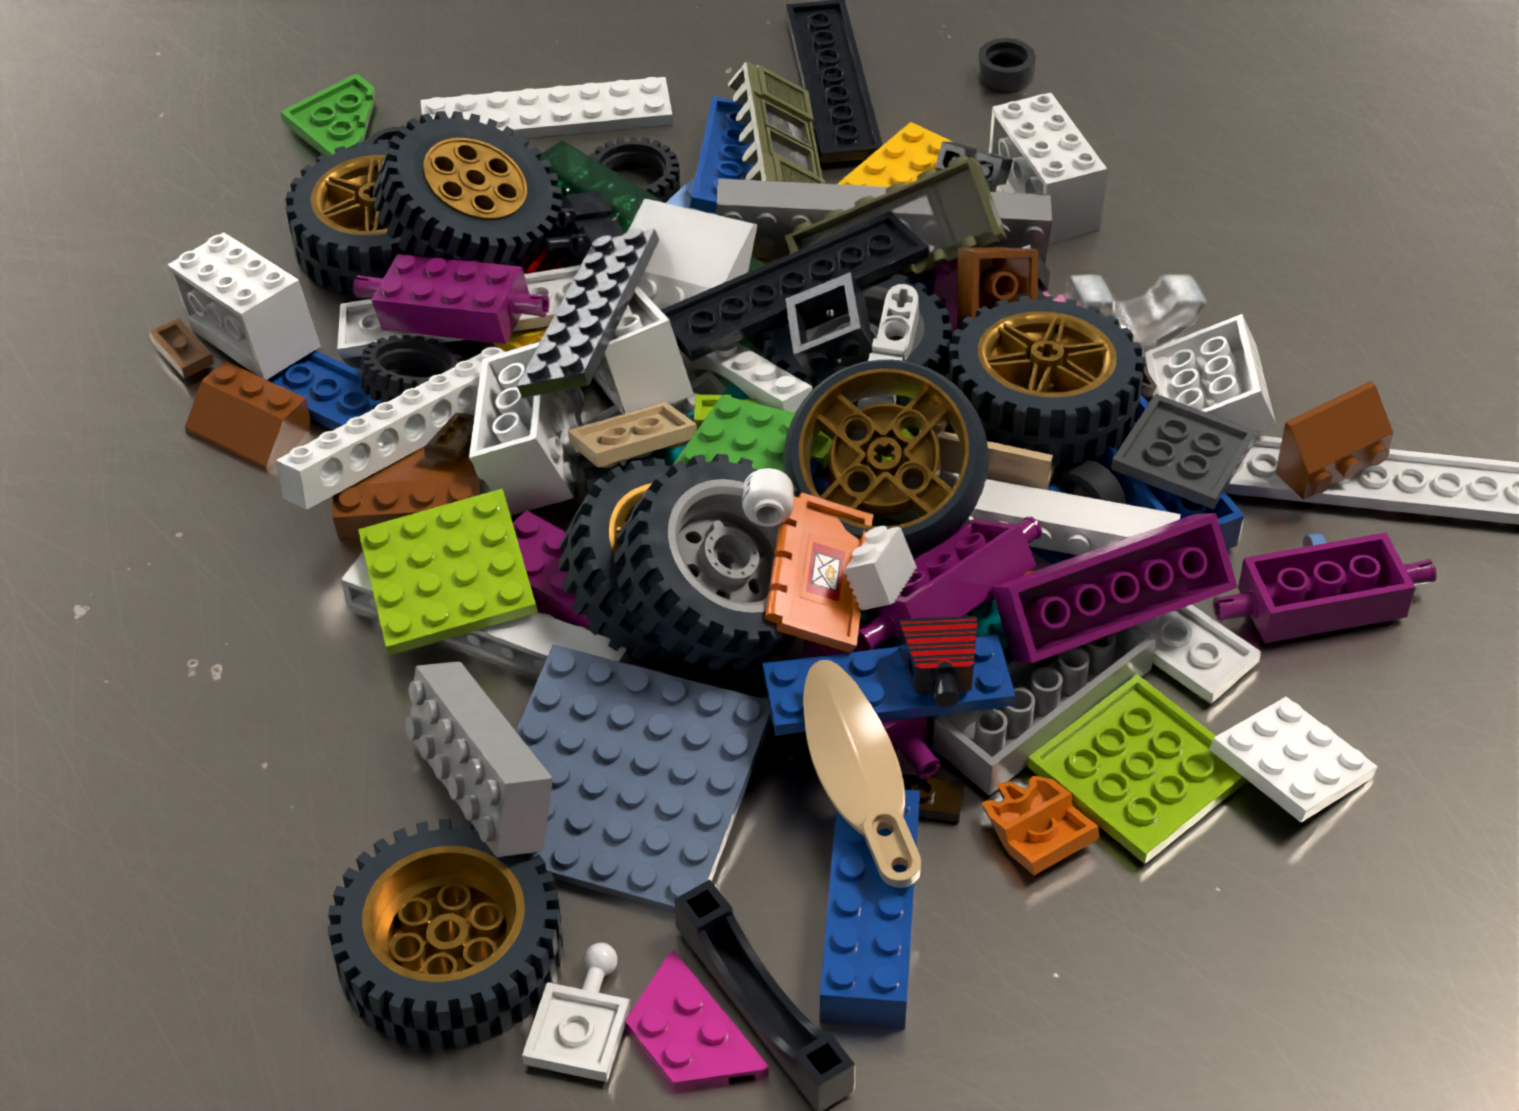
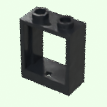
M851 272L786 299L793 354L808 379L872 353L873 341L865 297ZM849 313L850 326L808 342L806 330ZM836 356L841 357L840 359H834Z

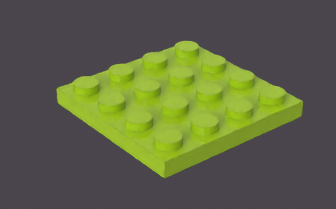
M503 488L358 529L384 641L389 655L538 613Z
M1138 674L1028 757L1027 767L1039 777L1053 779L1069 791L1075 807L1144 864L1248 781L1209 750L1213 738L1216 737L1215 734Z

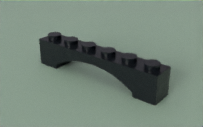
M709 879L675 898L676 928L816 1111H823L854 1092L855 1063L831 1032L826 1034L815 1026L780 988L743 933L733 914V908Z

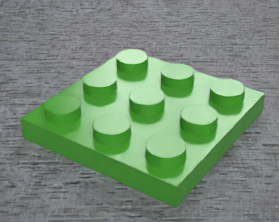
M722 395L674 464L677 461L687 464L693 456L702 454L707 462H711L716 454H727L729 462L738 463L741 458L753 461L752 468L756 470L767 467L784 473L783 452L786 435L795 413Z

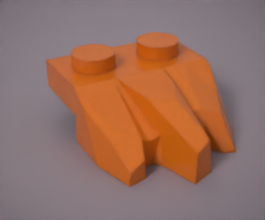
M1032 776L1029 779V787L1026 789L1011 781L999 783L997 786L1003 801L989 800L982 802L983 809L1006 851L1033 875L1038 874L1099 839L1098 825L1073 806L1071 793L1053 779Z

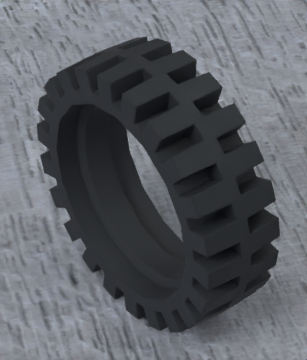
M623 137L617 138V144L608 141L605 143V148L602 146L597 147L595 153L589 155V161H586L585 164L587 192H603L612 209L610 216L617 217L619 213H622V218L629 219L630 214L637 215L644 199L666 203L680 190V169L674 151L670 152V147L666 144L661 147V142L657 140L650 144L649 138L642 137L641 141H637L636 137H629L627 142H625ZM640 166L653 169L662 175L655 183L641 188L626 189L616 187L603 180L612 171L624 167Z
M396 335L389 336L388 340L380 338L377 339V343L371 342L363 350L360 386L366 395H370V399L374 401L381 400V403L388 402L402 395L405 390L415 388L431 378L402 376L388 370L413 368L438 375L454 368L457 363L464 361L462 354H458V350L455 348L449 349V344L444 342L438 344V340L430 338L428 341L424 340V336H416V339H411L410 335H402V339H399Z

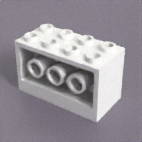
M1040 94L992 107L989 152L1013 159L1006 185H1000L1005 193L1044 194L1051 196L1052 226L1049 243L1100 230L1107 168L1053 94Z
M226 233L211 237L203 245L183 253L177 260L168 264L191 330L257 376L267 380L321 347L299 280Z
M637 286L593 376L622 414L667 402L672 407L677 406L685 398L694 395L669 319Z

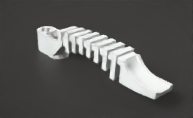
M898 284L888 291L877 339H873L872 353H870L868 361L884 359L906 361L910 355L919 320L918 294L912 286ZM892 336L903 337L901 340L898 341L889 340V338ZM876 395L863 398L858 401L857 408L860 410L864 407L881 403L896 404V395ZM860 429L851 432L850 440L860 441L866 437L867 432ZM879 455V463L883 461L882 455ZM858 480L852 483L850 490L857 493L864 492L870 484L864 480Z

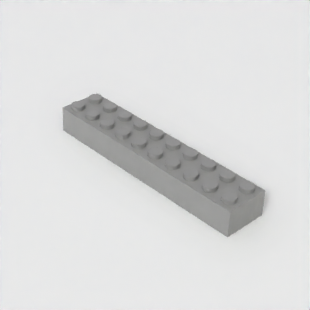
M718 179L716 215L757 224L751 257L780 259L791 254L785 236L793 233L795 226L805 222L817 223L824 220L823 216L830 211L836 209L845 211L855 207L854 203L863 197L873 196L876 198L885 194V190L888 187ZM991 192L1007 239L988 247L1023 248L1031 245L1033 249L1038 250V256L1045 265L1052 226L1051 196L1044 194ZM927 196L894 210L896 217L929 246V250L939 247L940 231Z

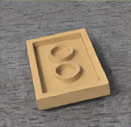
M663 402L567 430L571 446L597 467L609 468L618 465L624 459L647 457L654 450L683 446L696 433L697 424L667 402Z

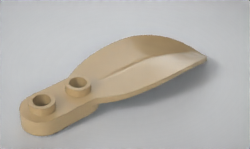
M820 660L814 663L808 671L803 695L806 737L814 768L822 787L836 810L850 826L864 836L883 881L896 888L908 887L920 876L921 857L904 819L905 788L893 745L879 717L856 682L836 663L829 660ZM889 829L892 833L884 837L880 836L878 831ZM902 864L907 867V870L899 873L892 868L895 865Z

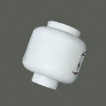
M766 468L751 473L745 479L742 506L746 517L757 525L771 527L785 522L791 516L794 507V489L792 481L787 474L780 470Z

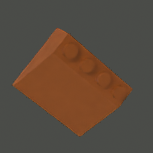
M424 447L333 495L332 518L338 538H360L358 529L484 494L483 480L476 474L474 464L469 458L470 451L457 464L425 458Z

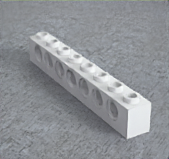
M497 347L486 348L481 354L467 361L457 363L454 368L442 374L432 376L429 381L415 388L405 390L402 395L388 402L378 404L375 409L360 417L351 418L346 424L333 431L321 434L316 440L292 449L289 454L276 460L283 499L308 510L424 447L456 412L475 415L482 359L504 353L505 351Z

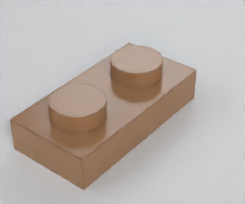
M179 317L149 331L151 342L183 378L214 364L212 353Z

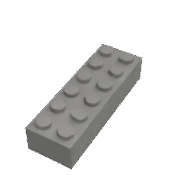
M1135 625L1034 663L1012 661L1007 665L1015 692L1014 706L938 716L934 724L933 749L984 792L991 795L998 789L997 784L1009 781L1027 767L1028 757L1136 674L1142 677L1149 672L1152 667L1156 640Z
M461 662L416 666L414 681L409 686L412 707L411 716L407 717L405 724L408 739L412 740L417 746L422 758L427 760L434 770L436 778L442 781L448 789L450 797L458 803L464 812L465 818L471 821L478 831L481 840L486 842L496 857L543 851L552 776Z

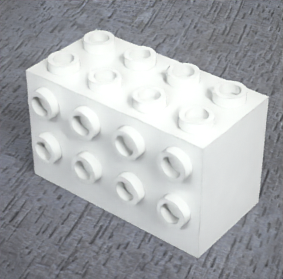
M540 342L482 359L469 458L474 464L477 476L481 480L484 479L491 492L503 488L510 516L574 498L575 482L579 479L577 457L581 453L569 444L567 430L583 426L581 412L582 407L585 406V398L580 387L522 398L517 388Z

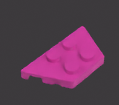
M674 950L668 953L626 1018L625 1027L626 1031L672 1090L695 1089L702 1084L711 1086L729 1084V1078L755 1074V1080L767 1077L769 1075L767 1063Z

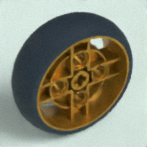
M884 359L866 361L846 367L829 376L808 394L795 412L786 435L783 452V470L791 479L793 486L797 488L794 493L797 498L802 492L862 512L866 511L879 515L898 514L912 508L921 518L901 525L887 526V529L900 527L911 555L914 556L923 553L952 536L970 517L984 489L988 472L989 453L985 431L980 418L971 402L954 383L936 371L908 361ZM876 395H902L913 398L906 407L891 403H881L859 410L852 404L855 401ZM949 422L959 438L962 453L961 470L953 489L939 478L942 468V449L937 435ZM909 426H915L921 430L919 435L913 438H907L901 433ZM860 429L867 432L866 437L860 441H852L848 438V435L853 430ZM820 431L832 440L829 452V470L834 482L821 496L818 495L810 472L811 451ZM890 454L892 455V461L890 463L887 460H883L881 463H879V455H882L884 457H888ZM911 477H918L924 482L921 487L914 490L908 489L903 485ZM858 480H864L870 484L867 490L860 493L850 490V486ZM837 515L846 531L861 539L864 530L868 532L875 527H879L856 523L841 515Z

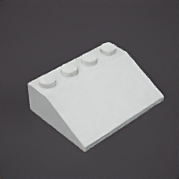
M644 199L628 230L642 229L644 231L655 228L659 242L637 286L661 310L747 273L757 224Z
M1242 314L1145 352L1148 372L1157 385L1153 397L1155 394L1162 395L1257 432L1276 423L1257 345Z

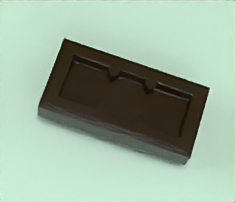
M456 412L424 446L425 458L458 464L470 451L475 415Z
M902 774L905 790L920 791L918 817L960 822L965 782L930 777L921 779L915 775Z

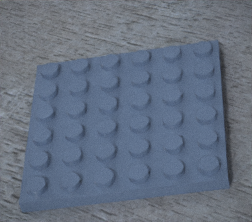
M552 645L516 729L517 734L553 778L544 850L533 852V856L535 857L540 854L546 862L547 872L551 871L555 880L675 913V898L709 879L711 881L713 879L772 720L768 700Z

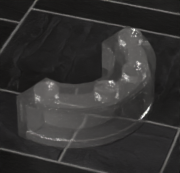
M1069 275L1066 286L1067 299L1078 301L1077 305L1088 308L1090 305L1100 309V315L1107 317L1111 314L1117 318L1120 329L1128 327L1134 334L1133 342L1138 341L1140 343L1142 353L1168 342L1183 332L1188 326L1193 325L1207 302L1191 275H1161L1156 284L1145 294L1126 301H1114L1100 275Z

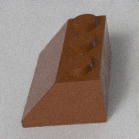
M1004 247L958 248L957 329L961 330V322L969 316L975 319L976 310L984 306L988 309H993L997 301L1006 299L1008 303L1018 302V297L1029 296L1030 300H1037V249Z
M225 360L201 381L185 425L187 433L266 471L312 429L306 398Z
M1369 381L1286 421L1275 474L1303 500L1316 493L1325 492L1330 486L1344 479L1353 478L1358 472L1372 465L1381 464L1388 457L1393 430L1376 385Z

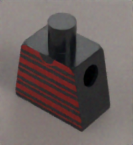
M977 616L900 619L899 651L914 692L917 694H934V701L938 706L951 707L959 701L958 693L972 690Z

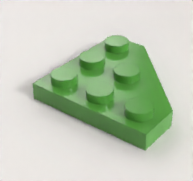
M356 73L280 111L282 122L322 155L335 154V149L344 146L346 149L357 147L356 142H362L365 139L376 98L375 88Z

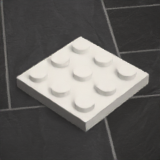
M1287 697L1282 698L1214 737L1209 748L1210 751L1300 822H1303L1372 779L1378 767L1359 750L1354 749L1333 733L1329 727L1320 723L1304 711L1300 705Z

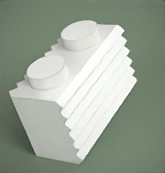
M879 526L865 533L866 540L862 546L852 552L853 558L843 572L848 575L846 580L851 582L849 587L854 589L852 594L857 596L855 601L859 603L858 608L861 610L894 603L895 599L898 598L897 596L900 595L899 592L903 591L902 588L910 580L909 577L917 569L901 528L887 529L886 526Z

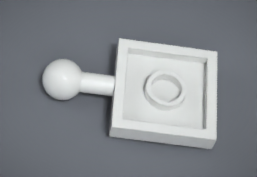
M596 943L586 950L584 965L588 972L582 989L547 982L522 1053L523 1065L604 1082L608 1081L625 1027V1020L630 1012V999L599 993L604 976L611 974L617 966V954L610 945Z

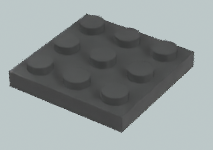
M1155 394L1113 457L1111 470L1214 510L1253 446L1257 431Z

